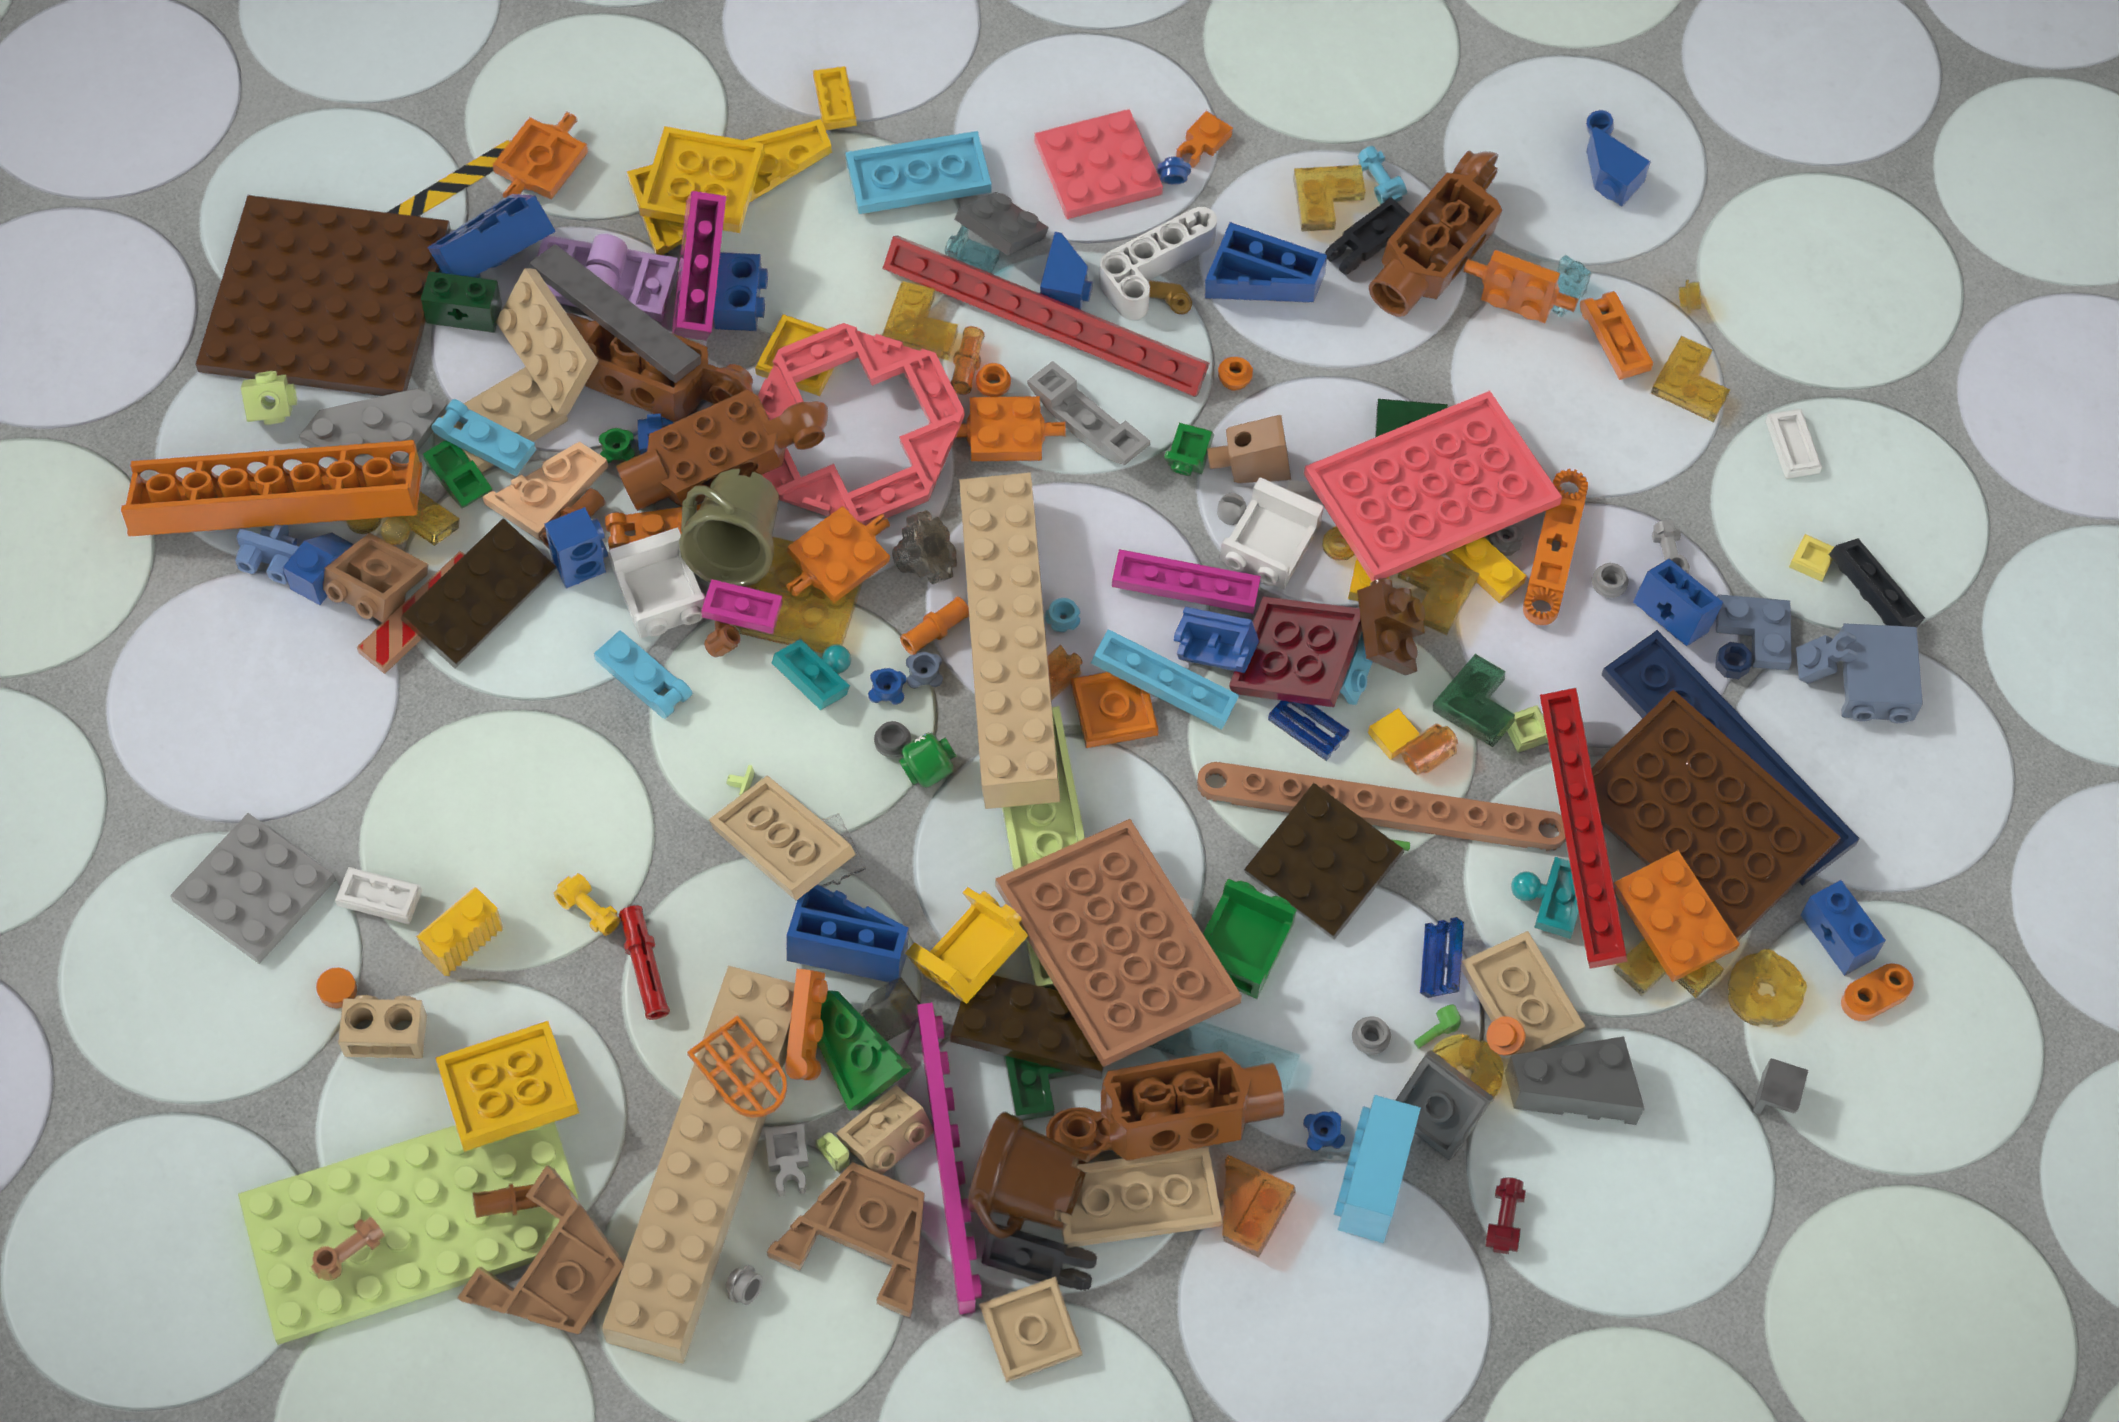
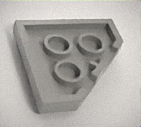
M416 388L321 409L301 432L299 438L301 444L309 448L414 440L418 452L434 432L431 428L437 418L446 414L445 409L448 403ZM403 451L394 452L390 456L396 463L406 464L409 462V454ZM360 454L354 460L363 466L374 457L368 454ZM329 457L334 461H338L336 458Z

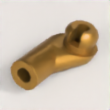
M1149 280L1150 298L1164 299L1172 311L1179 315L1186 314L1191 310L1192 299L1181 284Z

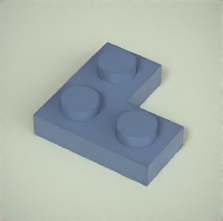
M1718 594L1717 597L1724 603L1716 617V633L1752 636V667L1789 670L1792 664L1790 600Z

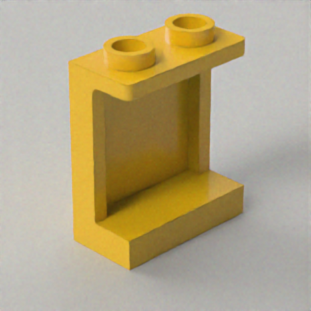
M969 887L962 893L971 903V907L929 952L914 942L905 952V955L923 976L966 1004L1028 937V934L1019 925L1022 918L1014 909L1007 904H1004L1001 908L999 903L986 891L978 894Z

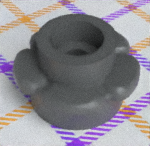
M1513 525L1488 535L1489 542L1504 556H1510L1519 551L1522 547L1521 541L1524 538L1521 529Z

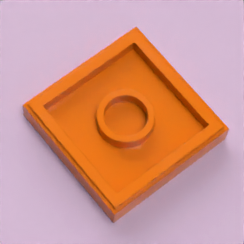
M1108 672L1071 678V689L1086 748L1158 736L1159 729L1148 692Z

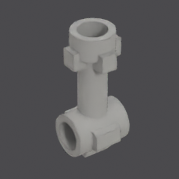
M1663 520L1656 523L1652 532L1653 543H1660L1665 561L1671 559L1689 574V563L1685 557L1678 555L1675 543L1681 537L1679 528L1676 529L1675 523L1671 520Z

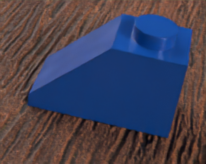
M1595 126L1591 131L1586 150L1594 189L1600 192L1606 199L1612 200L1622 207L1645 182L1651 161Z
M1055 232L1040 286V294L1081 310L1083 301H1090L1093 282L1087 281L1088 266L1061 232Z
M332 532L304 540L283 566L290 590L321 605L327 598V594L323 590L325 567L354 544Z

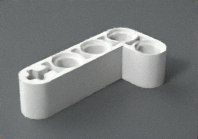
M1207 207L1193 208L1103 255L1100 260L1099 286L1121 316L1128 320L1143 318L1147 314L1149 306L1150 285L1148 281L1196 257L1213 246L1217 226L1215 212Z

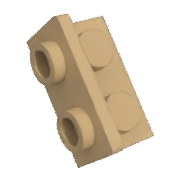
M895 1085L840 1129L836 1135L839 1141L859 1158L867 1169L883 1175L903 1157L923 1143L924 1140L933 1134L934 1130L924 1108Z

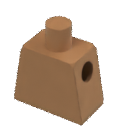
M1281 415L1228 427L1226 429L1228 445L1207 448L1210 469L1231 466L1233 479L1236 483L1257 482L1259 477L1267 481L1291 480Z

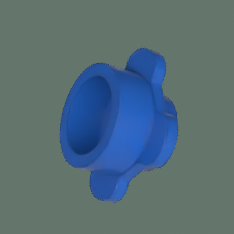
M884 668L871 673L872 689L868 692V698L871 702L890 701L892 704L898 705L904 701L902 687L907 679L903 672ZM885 685H890L891 688H890V689H885L884 686H885Z
M1319 1112L1317 1114H1308L1304 1118L1303 1125L1307 1128L1309 1135L1306 1144L1310 1150L1319 1151L1322 1147L1330 1146L1339 1149L1344 1145L1345 1137L1340 1132L1342 1118L1337 1112ZM1325 1128L1328 1133L1322 1134L1320 1130Z

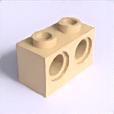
M359 995L355 999H343L338 1043L344 1057L423 1058L427 1014L422 1000H417L411 996H397L394 1000L378 999L371 995ZM363 1020L373 1021L365 1029L355 1028ZM401 1021L412 1022L411 1025L404 1030L394 1029L395 1026Z

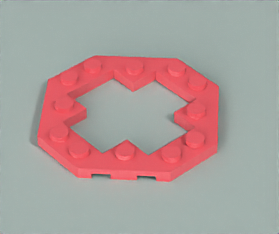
M841 323L778 349L773 360L774 365L768 378L764 380L758 393L760 401L769 419L772 420L782 415L791 405L804 402L795 383L856 358L859 359L872 386L905 373L929 422L924 427L899 436L900 444L911 467L848 493L834 464L801 477L786 447L783 466L769 471L762 476L773 484L778 492L780 501L825 516L831 515L841 506H844L858 522L866 526L880 514H883L885 518H889L929 501L965 414L964 408L935 352L921 349V351L903 346L901 341L879 334L872 336L857 331L855 326Z

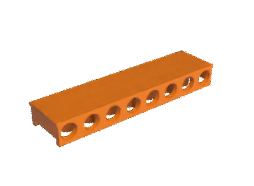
M414 440L131 461L130 467L133 473L126 505H122L121 512L128 529V537L417 515L423 465L422 462L420 463ZM403 451L409 454V462L406 464L396 463L390 456L394 452ZM360 454H368L374 457L363 466L354 460ZM323 457H333L338 460L330 464L328 468H324L319 464V460ZM290 459L302 462V464L295 466L291 471L283 466L284 462ZM253 462H261L266 465L256 473H252L247 468ZM216 465H226L231 468L222 472L220 476L212 472V468ZM183 467L194 470V472L187 474L184 478L176 474V471ZM146 470H153L159 473L148 481L140 476Z

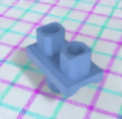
M275 525L272 531L263 528L260 534L240 529L236 536L240 547L235 559L238 569L253 574L256 573L260 563L264 562L270 564L266 571L270 579L284 585L287 584L288 581L283 566L299 548V546H296L297 538L289 536L288 525Z

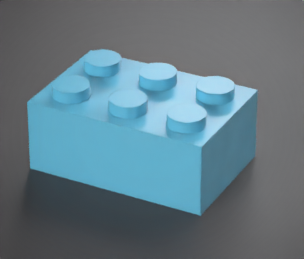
M1374 1095L1371 1108L1363 1106L1333 1214L1341 1217L1338 1226L1339 1231L1384 1243L1395 1209L1420 1107Z

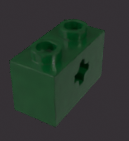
M428 272L421 297L427 324L495 333L496 320L502 308L497 280Z

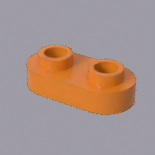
M1895 963L1886 964L1847 986L1841 997L1842 1009L1847 1016L1856 1021H1868L1904 1002L1913 989V977L1909 970L1902 965ZM1889 977L1897 978L1900 981V985L1891 983ZM1858 994H1865L1869 1001L1864 1002L1860 1000Z

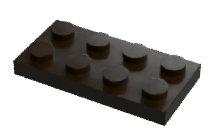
M502 518L402 615L401 620L452 667L456 668L555 572L557 566L509 522Z
M992 975L967 1004L963 1001L960 1002L950 1034V1042L1097 1079L1102 1078L1104 1067L1057 990Z

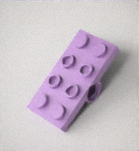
M610 234L595 236L593 243L547 236L542 239L537 257L556 244L652 319L660 322L663 321L679 267L678 258L629 250L622 239ZM547 284L560 304L576 307Z

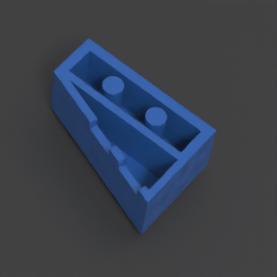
M511 194L435 242L428 249L442 273L480 278V273L503 264L509 257L553 234L556 230L535 195Z
M817 884L797 900L786 935V961L899 985L906 960L905 952L908 950L909 928L868 906L864 909L847 900L846 894L838 890L832 892Z

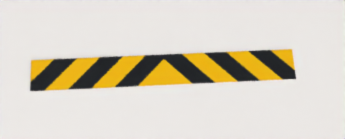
M504 141L389 210L387 213L419 217L494 171L492 164L510 141Z

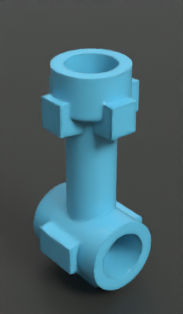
M1369 146L1358 154L1361 170H1369L1378 183V186L1374 187V193L1380 205L1390 197L1399 202L1403 199V196L1407 195V188L1402 178L1397 176L1391 179L1381 164L1385 161L1382 151L1378 152L1374 146Z

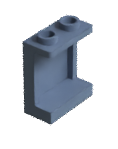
M1844 623L1840 632L1846 631L1856 636V641L1849 643L1845 649L1849 648L1858 653V658L1849 663L1843 662L1845 703L1841 709L1842 717L1853 718L1856 721H1869L1872 719L1890 720L1893 723H1906L1915 720L1923 705L1917 627Z

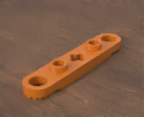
M1567 469V471L1561 470L1560 473L1556 474L1553 484L1562 496L1560 505L1545 511L1523 603L1525 617L1536 625H1548L1554 622L1561 607L1588 491L1586 476L1583 477V474L1581 472L1578 473L1575 469L1574 471H1571V469ZM1565 482H1571L1578 487V493H1564L1565 490H1562L1560 485ZM1553 541L1560 542L1558 552L1552 550ZM1537 600L1545 601L1551 606L1550 612H1536L1537 610L1533 609L1532 603Z

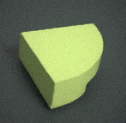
M828 1132L816 1140L815 1146L835 1171L839 1173L850 1165L849 1151L833 1134Z

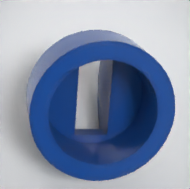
M1605 110L1594 111L1586 120L1589 134H1591L1592 129L1596 126L1611 136L1614 122L1609 112Z

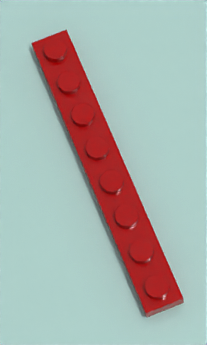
M1571 688L1541 694V706L1588 965L1591 969L1628 962L1577 689Z

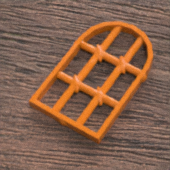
M738 1015L715 1032H712L707 1038L687 1052L690 1059L723 1097L724 1102L740 1115L750 1118L764 1117L776 1111L783 1103L787 1093V1081L779 1062L770 1055ZM736 1024L752 1040L744 1048H741L727 1031ZM721 1035L734 1048L733 1052L735 1053L726 1061L710 1045L712 1041ZM756 1046L773 1065L763 1073L748 1057L750 1055L748 1052ZM704 1047L717 1062L716 1066L718 1067L711 1072H708L694 1055ZM739 1058H742L755 1074L753 1075L755 1079L747 1085H744L731 1070L733 1068L731 1064ZM723 1070L737 1086V1092L730 1097L713 1078ZM776 1070L783 1083L781 1094L768 1081L770 1080L768 1076ZM760 1082L764 1084L777 1100L766 1109L751 1094L753 1092L751 1089ZM745 1095L757 1111L742 1109L734 1101Z

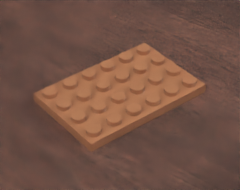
M1131 819L1125 820L995 879V886L1004 902L1022 918L1019 925L1028 934L1027 940L1103 1067L1241 1003L1240 992Z

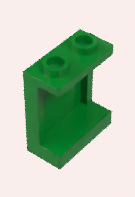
M1227 879L1223 894L1203 935L1238 991L1258 999L1294 925L1297 909L1291 906L1286 899L1279 896L1270 897L1258 892L1253 885L1245 881L1236 882Z

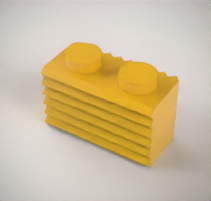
M474 887L416 937L418 938L417 940L423 955L444 976H450V971H456V966H462V961H468V956H473L474 951H479L480 946H485V941H491V936H497V931H503V925L498 908L477 887Z

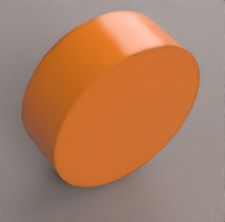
M336 967L328 969L320 975L317 980L316 990L323 1004L330 1008H342L343 999H354L356 997L357 984L353 975L348 970Z

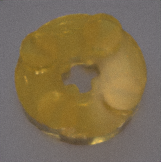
M1763 949L1758 953L1749 954L1740 959L1733 967L1727 982L1729 992L1727 997L1732 1010L1746 1023L1758 1027L1760 1024L1780 1027L1790 1022L1800 1010L1807 990L1806 981L1802 978L1795 965L1770 949ZM1759 983L1770 984L1773 987L1772 991L1775 996L1772 997L1768 993L1763 996L1758 993Z
M1452 1035L1436 1044L1432 1051L1457 1069V1066L1462 1065L1465 1070L1472 1069L1474 1071L1470 1080L1494 1097L1491 1101L1492 1103L1501 1089L1504 1075V1066L1500 1055L1495 1053L1486 1041L1482 1040L1480 1042L1476 1039L1469 1038L1470 1035Z

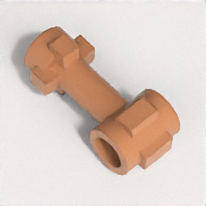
M372 1217L365 1221L361 1219L353 1226L357 1232L334 1249L325 1246L320 1247L314 1252L311 1268L318 1279L335 1280L341 1275L342 1262L366 1245L371 1250L380 1245L379 1240L385 1237V1235Z

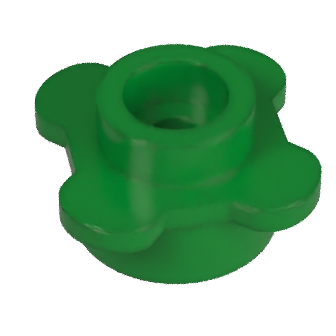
M612 428L599 436V443L602 445L600 455L607 459V463L622 459L627 461L635 457V451L631 447V442L634 440V435L631 431ZM616 445L620 446L618 449L614 448Z

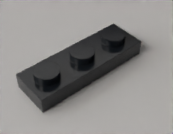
M1859 538L1838 544L1829 553V556L1838 565L1839 570L1849 578L1860 592L1862 598L1882 618L1885 625L1918 627L1925 619Z

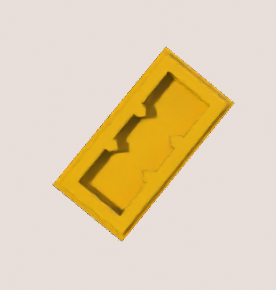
M846 66L813 70V80L821 120L825 130L857 126Z

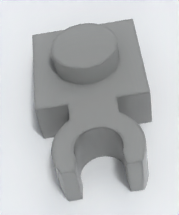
M798 1124L764 1129L769 1172L781 1170L776 1177L778 1195L780 1197L785 1196L784 1184L789 1180L798 1182L800 1194L805 1193L806 1178L803 1172L797 1169L809 1166L804 1125Z

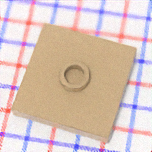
M1056 1277L979 1304L1006 1383L1083 1355Z

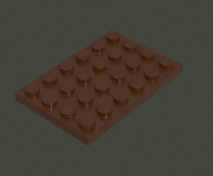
M1674 690L1670 691L1592 767L1602 825L1646 865L1679 850L1738 941L1840 841L1838 834Z

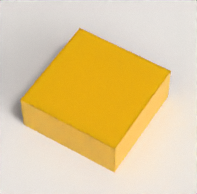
M1399 708L1370 725L1368 734L1390 760L1418 743L1421 734Z

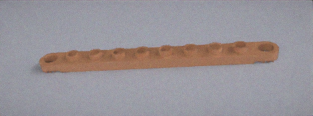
M1222 762L1208 763L1198 773V791L1203 797L1205 796L1207 800L1231 802L1233 805L1290 813L1311 785L1315 783L1374 826L1522 848L1534 847L1541 850L1546 849V851L1552 849L1554 851L1558 847L1560 848L1566 840L1562 816L1552 811ZM1219 774V776H1223L1226 784L1221 788H1212L1206 783V778L1209 775ZM1546 823L1548 825L1551 823L1552 826L1555 825V828H1558L1559 835L1554 838H1547L1540 833L1539 827L1541 824L1544 825Z

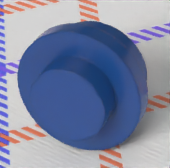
M1168 157L1164 162L1158 164L1157 172L1161 175L1163 183L1171 185L1183 184L1187 182L1188 175L1191 173V165L1181 157Z

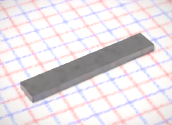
M556 244L529 263L530 269H536L545 283L674 383L701 364V357L697 352Z

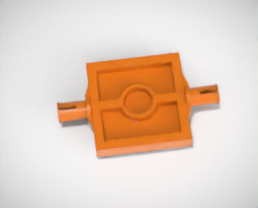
M566 112L557 125L543 124L531 117L528 118L492 164L494 173L512 181L502 194L504 199L511 194H521L523 190H531L550 200L553 199L588 153L587 144L573 138L568 133L578 121L574 114L571 113L570 115V112Z
M1494 250L1487 266L1469 258L1464 266V273L1482 278L1484 288L1481 300L1490 303L1494 307L1504 308L1521 314L1530 320L1546 323L1550 310L1554 305L1574 313L1579 298L1559 292L1558 280L1560 273L1498 250Z
M1040 396L970 397V414L967 418V423L961 424L956 438L967 437V442L971 447V462L1042 461V444L1045 436L1066 437L1065 421L1044 422V418L1040 413Z
M841 506L787 546V553L799 565L802 573L786 584L789 592H792V595L796 597L807 587L813 585L822 590L833 603H836L889 563L890 555L875 538L886 528L890 527L888 519L883 514H880L865 526L863 523L858 522L844 506Z

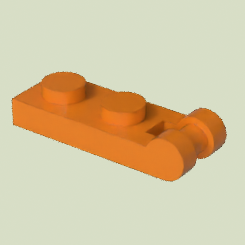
M1616 292L1604 293L1602 298L1596 300L1593 298L1581 300V314L1585 320L1589 321L1619 380L1651 371L1653 361Z
M701 504L697 505V511L699 510ZM682 507L627 515L620 512L608 514L605 517L606 530L611 535L608 538L609 550L674 528H678L681 534ZM626 531H636V535L633 536L625 534Z
M805 969L796 970L785 1065L787 1075L795 1080L813 1081L821 1074V1064L816 1059L817 1042L821 1040L823 1035V1022L820 1019L821 1007L828 993L824 972Z

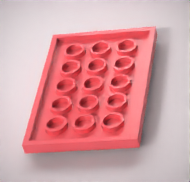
M1491 391L1309 464L1304 469V476L1371 581L1390 577L1560 505L1562 496Z

